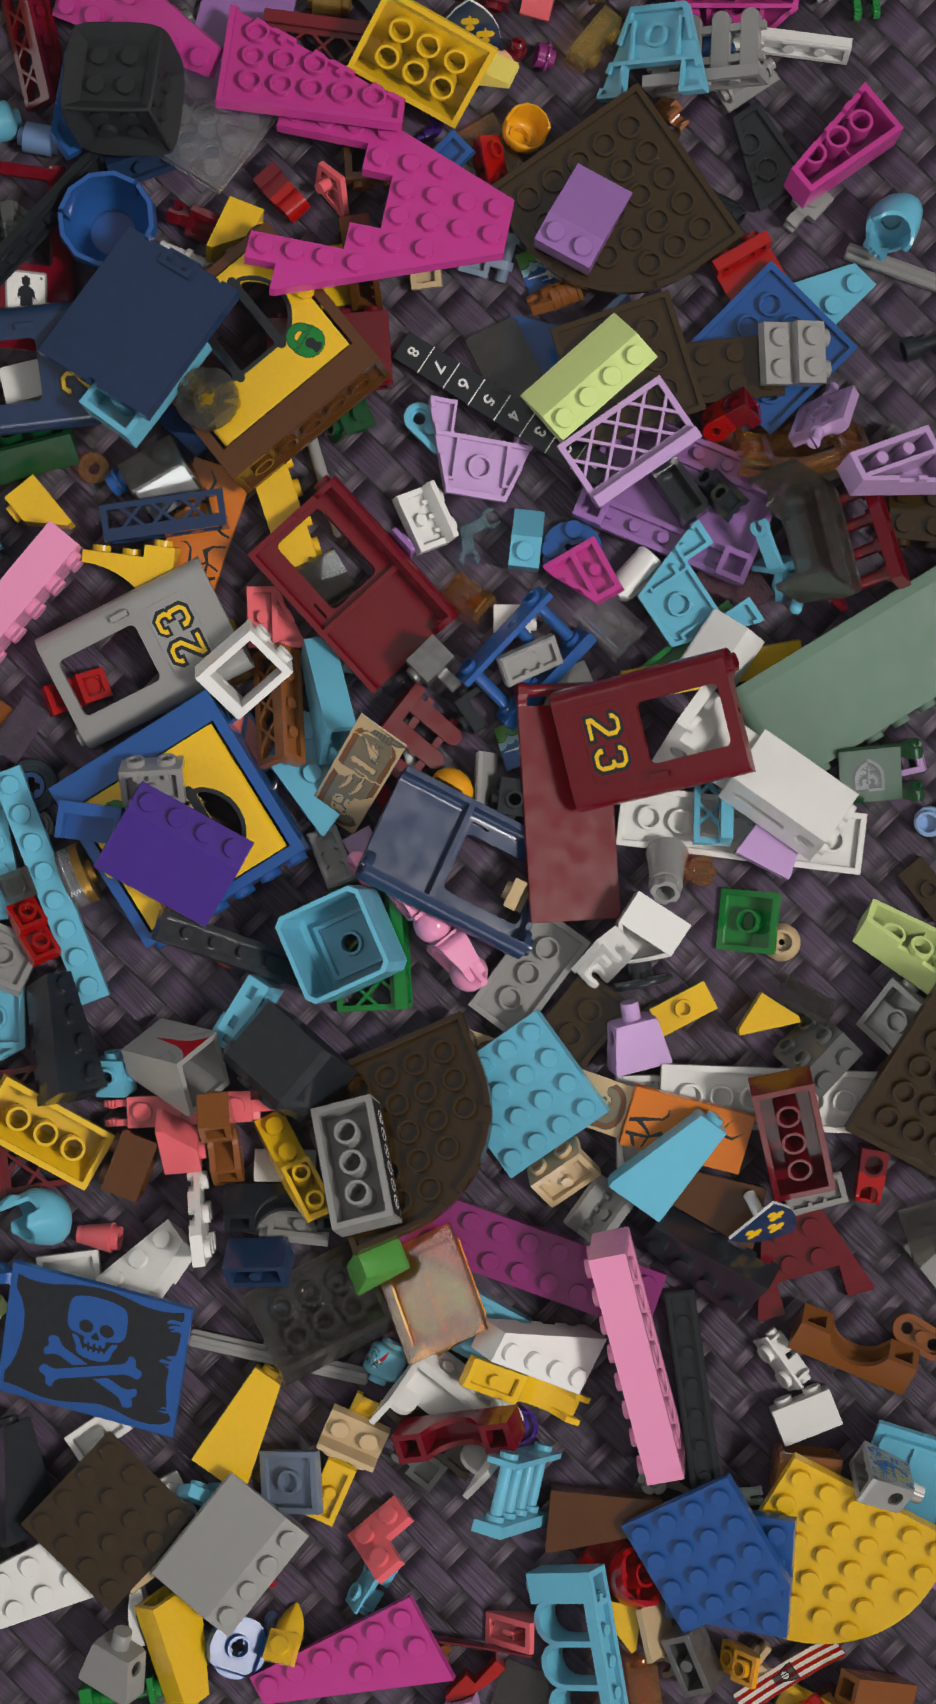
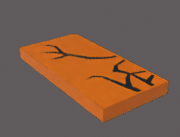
M195 457L189 475L200 491L216 488L223 489L230 529L169 537L166 540L173 541L172 547L181 548L179 566L199 556L203 569L215 591L248 493L232 479L223 466ZM217 496L204 498L197 508L206 515L219 513ZM197 499L189 500L188 502L193 505ZM186 504L177 507L174 519L184 518L190 507ZM194 511L193 514H192L190 517H195V516H200V515Z
M635 1083L618 1142L620 1145L643 1150L698 1108L706 1113L708 1110H711L724 1120L722 1125H724L727 1134L702 1166L739 1174L756 1116L753 1113Z

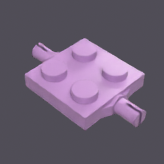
M827 383L822 396L802 404L798 408L788 437L793 447L806 444L810 448L816 449V446L817 448L820 446L821 439L829 434L838 435L844 432L850 425L859 397L855 386L852 385L839 390L837 383Z

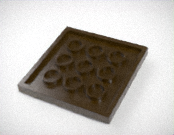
M669 289L550 328L560 361L609 316L615 313L636 331L657 355V358L586 420L581 425V429L658 375L664 380L687 416L707 409ZM655 385L647 391L645 404L662 407L664 394L659 386ZM642 395L632 402L641 403ZM667 401L666 408L673 409L669 401ZM626 405L621 409L619 422L637 425L640 407ZM644 408L641 426L649 428L658 426L661 411ZM665 412L664 423L679 419L680 417L677 414ZM616 413L606 420L615 421ZM600 423L595 427L593 440L610 442L614 425ZM618 426L616 439L634 434L636 429ZM591 430L584 435V438L590 439Z
M108 1431L21 1522V1525L103 1606L112 1612L162 1558L196 1514L111 1431Z

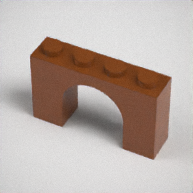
M841 1668L834 1699L842 1704H913L918 1685L899 1674Z

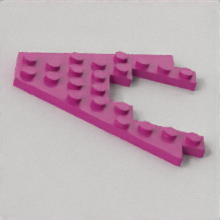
M283 116L278 117L277 132L365 149L366 154L362 167V176L391 182L381 228L350 222L344 249L251 230L244 256V264L274 269L269 295L277 296L503 260L515 201L511 197L403 130L399 132Z

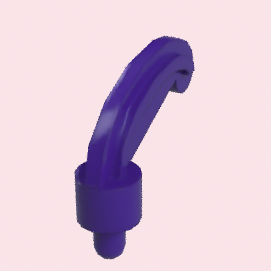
M430 115V128L423 130L422 134L417 136L416 139L420 142L423 140L429 142L436 139L442 132L443 122Z

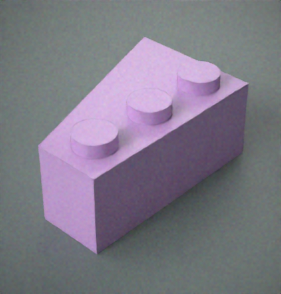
M929 425L850 452L836 469L850 496L936 495V438Z

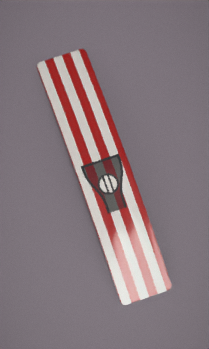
M814 1644L758 1677L756 1689L743 1687L734 1693L733 1696L738 1704H765L799 1681L845 1657L846 1654L838 1644Z

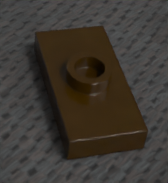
M919 856L896 876L931 920L936 923V873L925 859Z

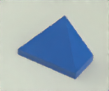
M171 403L157 422L190 453L199 458L208 447L173 403ZM201 421L209 430V432L213 435V437L217 439V435L203 421Z

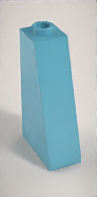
M320 636L304 639L301 651V664L318 764L324 765L333 764L356 720L340 658Z
M698 1108L612 1172L607 1178L608 1186L660 1222L727 1134L724 1125H722L724 1120L711 1110H708L706 1113Z

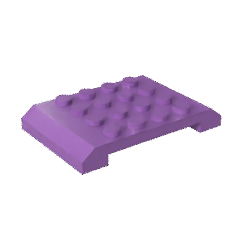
M664 423L662 430L676 432L679 428ZM640 431L636 448L650 450L655 447L657 433ZM635 433L616 439L615 444L633 447ZM661 434L660 443L668 438L669 435ZM699 438L675 455L693 481L704 468L708 467L711 471L717 468L750 501L740 507V511L734 514L728 523L712 507L708 513L700 517L699 521L714 543L690 558L688 563L693 569L724 582L743 587L759 549L756 537L750 530V524L762 518L767 519L770 523L791 471L764 460L759 462L704 438ZM601 445L599 451L609 456L610 447ZM614 448L612 456L614 463L612 466L625 468L630 463L632 451ZM636 452L634 461L644 453ZM610 470L609 478L619 471ZM650 473L598 509L583 487L572 512L573 517L587 525L635 545L644 546L664 557H667L691 526V524L685 528L681 526L649 481Z

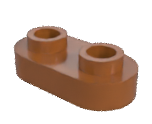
M911 1312L897 1314L891 1323L893 1336L898 1341L919 1349L920 1355L924 1358L936 1361V1347L929 1349L927 1346L930 1339H936V1327ZM903 1323H911L912 1327L909 1332H902L901 1326Z

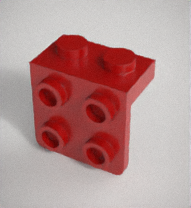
M757 230L747 234L741 239L742 244L733 249L731 247L727 248L712 260L711 270L729 301L770 261L785 274L770 247L772 239L767 230L759 234Z

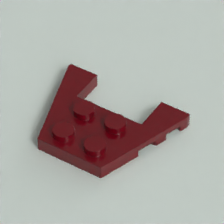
M822 1209L797 1215L794 1232L760 1242L759 1259L768 1264L773 1261L781 1265L769 1290L758 1299L756 1316L759 1322L785 1315L777 1283L838 1266L848 1297L874 1290L873 1283Z

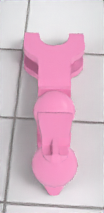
M353 851L346 857V863L354 876L364 852ZM357 879L362 885H365V886L371 887V888H375V887H373V886H371V885H369V884H367V883H365V882H363V881ZM387 894L406 919L413 921L416 935L428 943L426 945L428 947L426 949L427 952L449 973L452 983L459 990L474 992L488 983L487 965L477 955L466 933Z

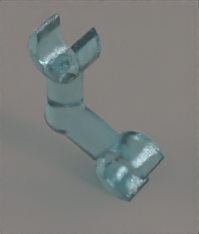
M494 508L486 509L480 518L460 528L463 549L460 555V564L463 567L466 554H473L476 565L479 563L480 556L475 550L474 534L486 528L494 529L499 526L500 520L494 524H489L486 521V515L493 512Z

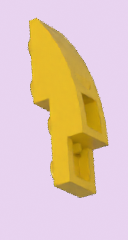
M275 1111L261 1119L255 1120L254 1127L267 1150V1157L288 1195L306 1222L309 1223L329 1214L324 1184L309 1155L306 1156L286 1116H282Z

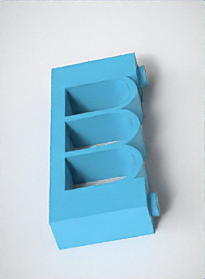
M605 1564L540 1565L526 1573V1588L529 1592L531 1604H538L534 1612V1624L537 1633L543 1641L549 1644L544 1649L541 1657L544 1675L556 1687L551 1693L549 1704H572L570 1691H599L601 1704H629ZM556 1604H584L588 1632H573L562 1627L555 1614ZM563 1648H591L596 1675H580L571 1671L563 1659Z

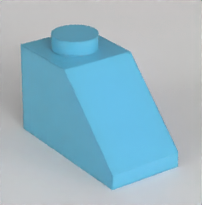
M515 508L507 570L538 573L545 512Z

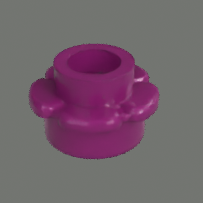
M550 41L547 44L538 42L534 50L532 66L540 68L542 72L547 67L552 68L555 62L556 50L551 48L552 43Z

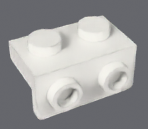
M434 480L427 482L420 488L398 495L392 499L405 531L413 543L417 556L447 545L459 536L457 523L450 515L444 502L443 492L437 487Z

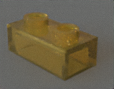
M604 5L567 51L566 62L582 75L588 67L594 69L603 57L601 51L607 44L612 46L619 38L622 17L607 5Z

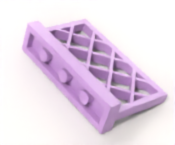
M658 375L556 447L598 509L702 437V434L693 425L664 380ZM655 385H658L664 394L662 407L645 404L647 391ZM642 395L641 403L632 402ZM667 401H669L673 409L666 408ZM626 405L640 407L637 425L619 422L621 409ZM644 408L661 411L658 429L641 426ZM665 412L677 414L685 426L676 432L662 430ZM616 413L615 421L606 420ZM600 423L614 425L611 443L593 440L595 427ZM618 426L636 429L633 447L615 444ZM591 430L590 439L581 438ZM640 430L657 433L655 447L650 450L636 448ZM661 434L669 435L668 438L660 443ZM574 441L589 443L586 460L573 459L566 447ZM592 444L610 447L607 465L589 462ZM614 448L632 451L630 463L625 468L611 466ZM636 452L644 453L634 461ZM576 463L585 465L583 473ZM588 466L606 469L604 482L594 489L586 479ZM610 470L619 471L609 478Z

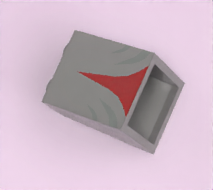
M161 1018L121 1049L129 1077L190 1117L197 1112L196 1095L205 1094L209 1091L221 1092L230 1084L217 1031Z

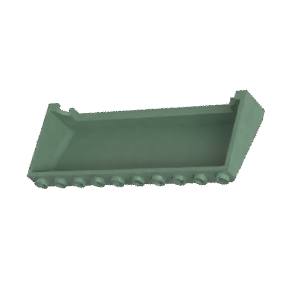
M936 566L912 580V585L903 589H897L736 687L745 726L760 736L765 729L827 771L832 768L829 762L838 757L837 749L855 748L856 745L863 741H866L869 745L884 736L881 731L892 724L893 728L896 729L909 721L910 718L907 714L918 708L920 713L934 706L936 704L934 700L936 697Z

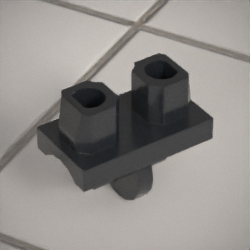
M706 467L694 479L698 484V488L711 504V507L727 523L734 514L740 511V507L750 501L717 468L711 471Z

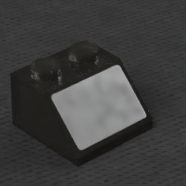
M170 434L117 465L136 500L205 490L181 443ZM197 499L187 501L193 504ZM182 501L174 502L166 513L173 516L188 506ZM159 504L157 506L163 509L166 504ZM152 506L143 507V510L153 522L160 512ZM163 516L160 521H164L168 518Z

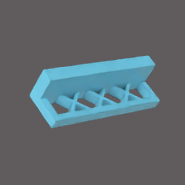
M713 782L704 784L705 787L702 789L701 785L694 786L693 845L730 847L733 840L734 807L718 797L722 789L719 786L717 789ZM708 789L718 797V804L710 811L700 802L701 796ZM700 810L705 814L702 819H700ZM717 810L718 819L713 815ZM708 818L718 827V838L700 837V826Z

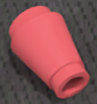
M115 1222L79 1225L76 1231L77 1243L108 1253H112L114 1250L120 1251L123 1244L124 1229L122 1226H117Z

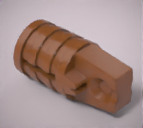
M557 280L552 284H547L526 297L528 307L533 316L557 311L562 307L565 308L577 301L584 300L581 288L564 280Z

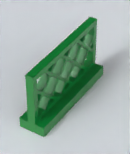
M377 889L378 893H385V892H383V891ZM386 893L385 909L407 958L404 970L390 976V983L383 979L376 982L368 992L364 989L359 990L364 996L356 1005L345 1006L344 997L337 1000V1013L413 1008L409 924L406 917L399 911ZM358 938L350 947L345 943L348 951L354 952L353 949L359 944ZM381 983L390 990L391 1003L380 1004L371 996ZM367 999L373 1003L362 1005Z

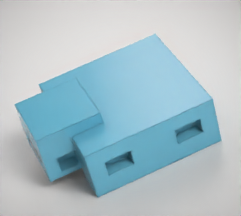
M249 974L227 1011H223L212 1029L217 1031L220 1046L222 1048L227 1046L266 998L277 1003L285 989L271 980Z

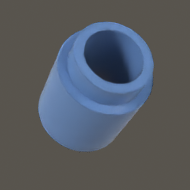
M26 121L24 127H19L17 144L22 145V152L47 157L61 155L60 150L49 136L51 125Z

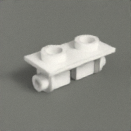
M772 1327L765 1333L766 1337L754 1339L753 1342L758 1348V1355L772 1367L776 1373L775 1378L778 1383L788 1391L802 1389L804 1387L802 1384L811 1378L808 1374L810 1370L797 1353L787 1358L785 1354L791 1349L788 1348L789 1341L783 1332Z

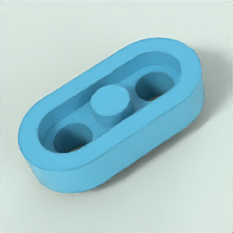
M422 402L413 403L404 413L405 426L427 449L437 455L429 405ZM423 415L425 422L418 425L413 421L414 417Z

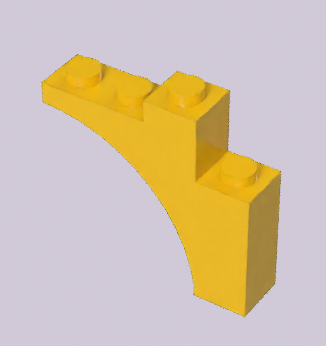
M154 539V545L145 544L144 556H141L140 549L123 548L122 553L111 552V546L93 544L92 549H83L82 562L109 569L137 588L178 567L180 564L181 548L172 547L173 541Z

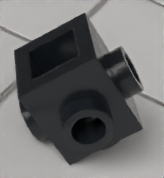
M501 776L497 780L496 790H491L489 807L519 822V820H523L522 805L524 803L521 779ZM509 797L514 799L515 805L509 802Z

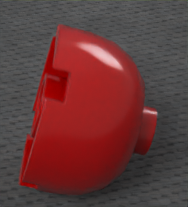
M627 1546L613 1556L607 1570L608 1586L612 1595L620 1603L631 1608L657 1605L660 1602L661 1594L633 1546Z

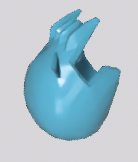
M894 193L882 198L870 209L866 218V239L863 247L873 257H876L877 261H884L888 253L901 249L906 253L912 247L922 222L923 207L920 200L909 193Z
M31 1188L18 1195L10 1194L0 1201V1212L15 1206L20 1207L23 1215L11 1222V1233L27 1243L55 1245L62 1243L70 1234L72 1213L69 1204L55 1191L45 1188Z

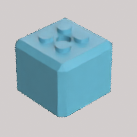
M347 885L280 916L275 926L305 1000L314 1004L333 1002L403 971L407 962V958L376 888L365 885ZM350 934L355 935L359 941V946L354 952L348 951L345 947V939Z

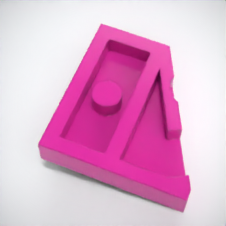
M594 536L542 565L548 574L597 606L624 591L623 586Z

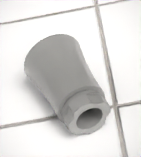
M662 837L652 841L648 845L645 854L648 863L650 894L653 895L655 902L666 905L670 902H676L680 897L689 852L685 844L680 840Z

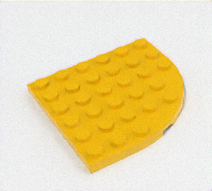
M794 1452L758 1511L797 1517L790 1627L786 1640L809 1644H838L867 1638L886 1630L909 1615L922 1602L936 1582V1525L904 1508L901 1512L894 1513L858 1502L852 1481Z

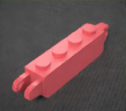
M249 1089L221 1091L228 1092L236 1122H252L254 1119H261V1111H276L265 1106L258 1099L260 1095L253 1091V1089L251 1091ZM155 1094L129 1096L126 1099L104 1100V1107L108 1109L127 1106V1118L113 1117L106 1119L105 1127H155L156 1109H164L192 1125H197V1112L191 1117L187 1116Z

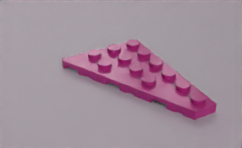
M230 5L215 108L402 131L405 99L394 92L386 91L376 82L370 84L355 76V71L336 60L328 59L316 49L312 52L297 44V39L278 28L270 27L258 17L254 20L239 12L238 6Z

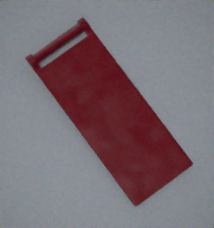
M596 678L595 681L605 678ZM520 682L514 685L521 790L524 802L522 806L529 918L532 924L619 918L621 915L614 805L584 813L577 809L551 705L527 706V697L551 696L552 692L590 682L527 685L526 682Z

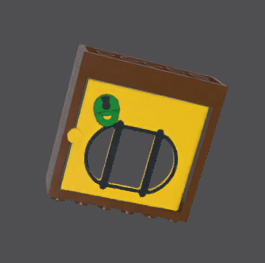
M267 220L262 224L252 227L247 233L246 238L240 243L228 247L223 253L222 258L214 264L207 265L203 270L214 275L220 283L224 281L239 290L241 294L239 299L271 337L274 345L244 370H240L212 335L208 343L213 352L232 374V377L230 379H213L196 370L181 390L226 448L223 449L180 394L172 401L173 405L232 479L248 494L392 376L380 358L322 288L281 295L288 312L287 328L283 335L276 330L242 288V284L258 282L270 286L274 269L244 264V256L251 230L278 235ZM313 295L350 339L351 345L312 299Z

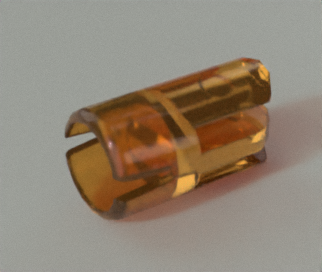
M705 855L687 860L683 876L684 881L696 888L712 884L714 882V875H717V868H714L712 864L715 861Z

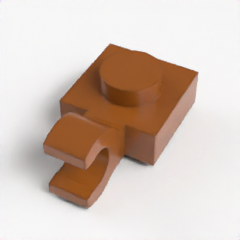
M663 96L654 105L667 125H671L677 131L681 132L690 123L679 114L683 107L676 99Z

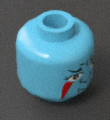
M383 1337L382 1341H374L363 1362L364 1369L370 1373L368 1379L381 1386H385L387 1382L395 1383L402 1375L409 1359L404 1351L406 1347L387 1337Z

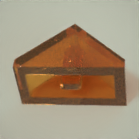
M461 572L442 592L456 610L475 626L480 623L493 608L494 604H496V598Z

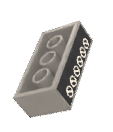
M371 1094L310 1109L332 1231L341 1237H346L402 1223L380 1102Z

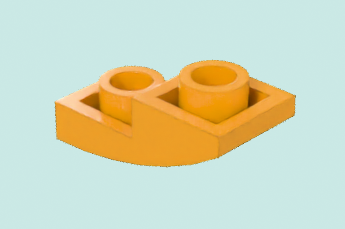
M732 1638L722 1639L719 1662L724 1673L731 1675L730 1680L749 1689H756L761 1657L751 1648Z

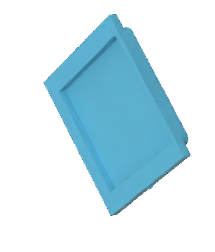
M879 1420L871 1444L907 1462L910 1466L913 1482L925 1487V1495L922 1502L915 1504L908 1501L904 1509L936 1525V1437Z

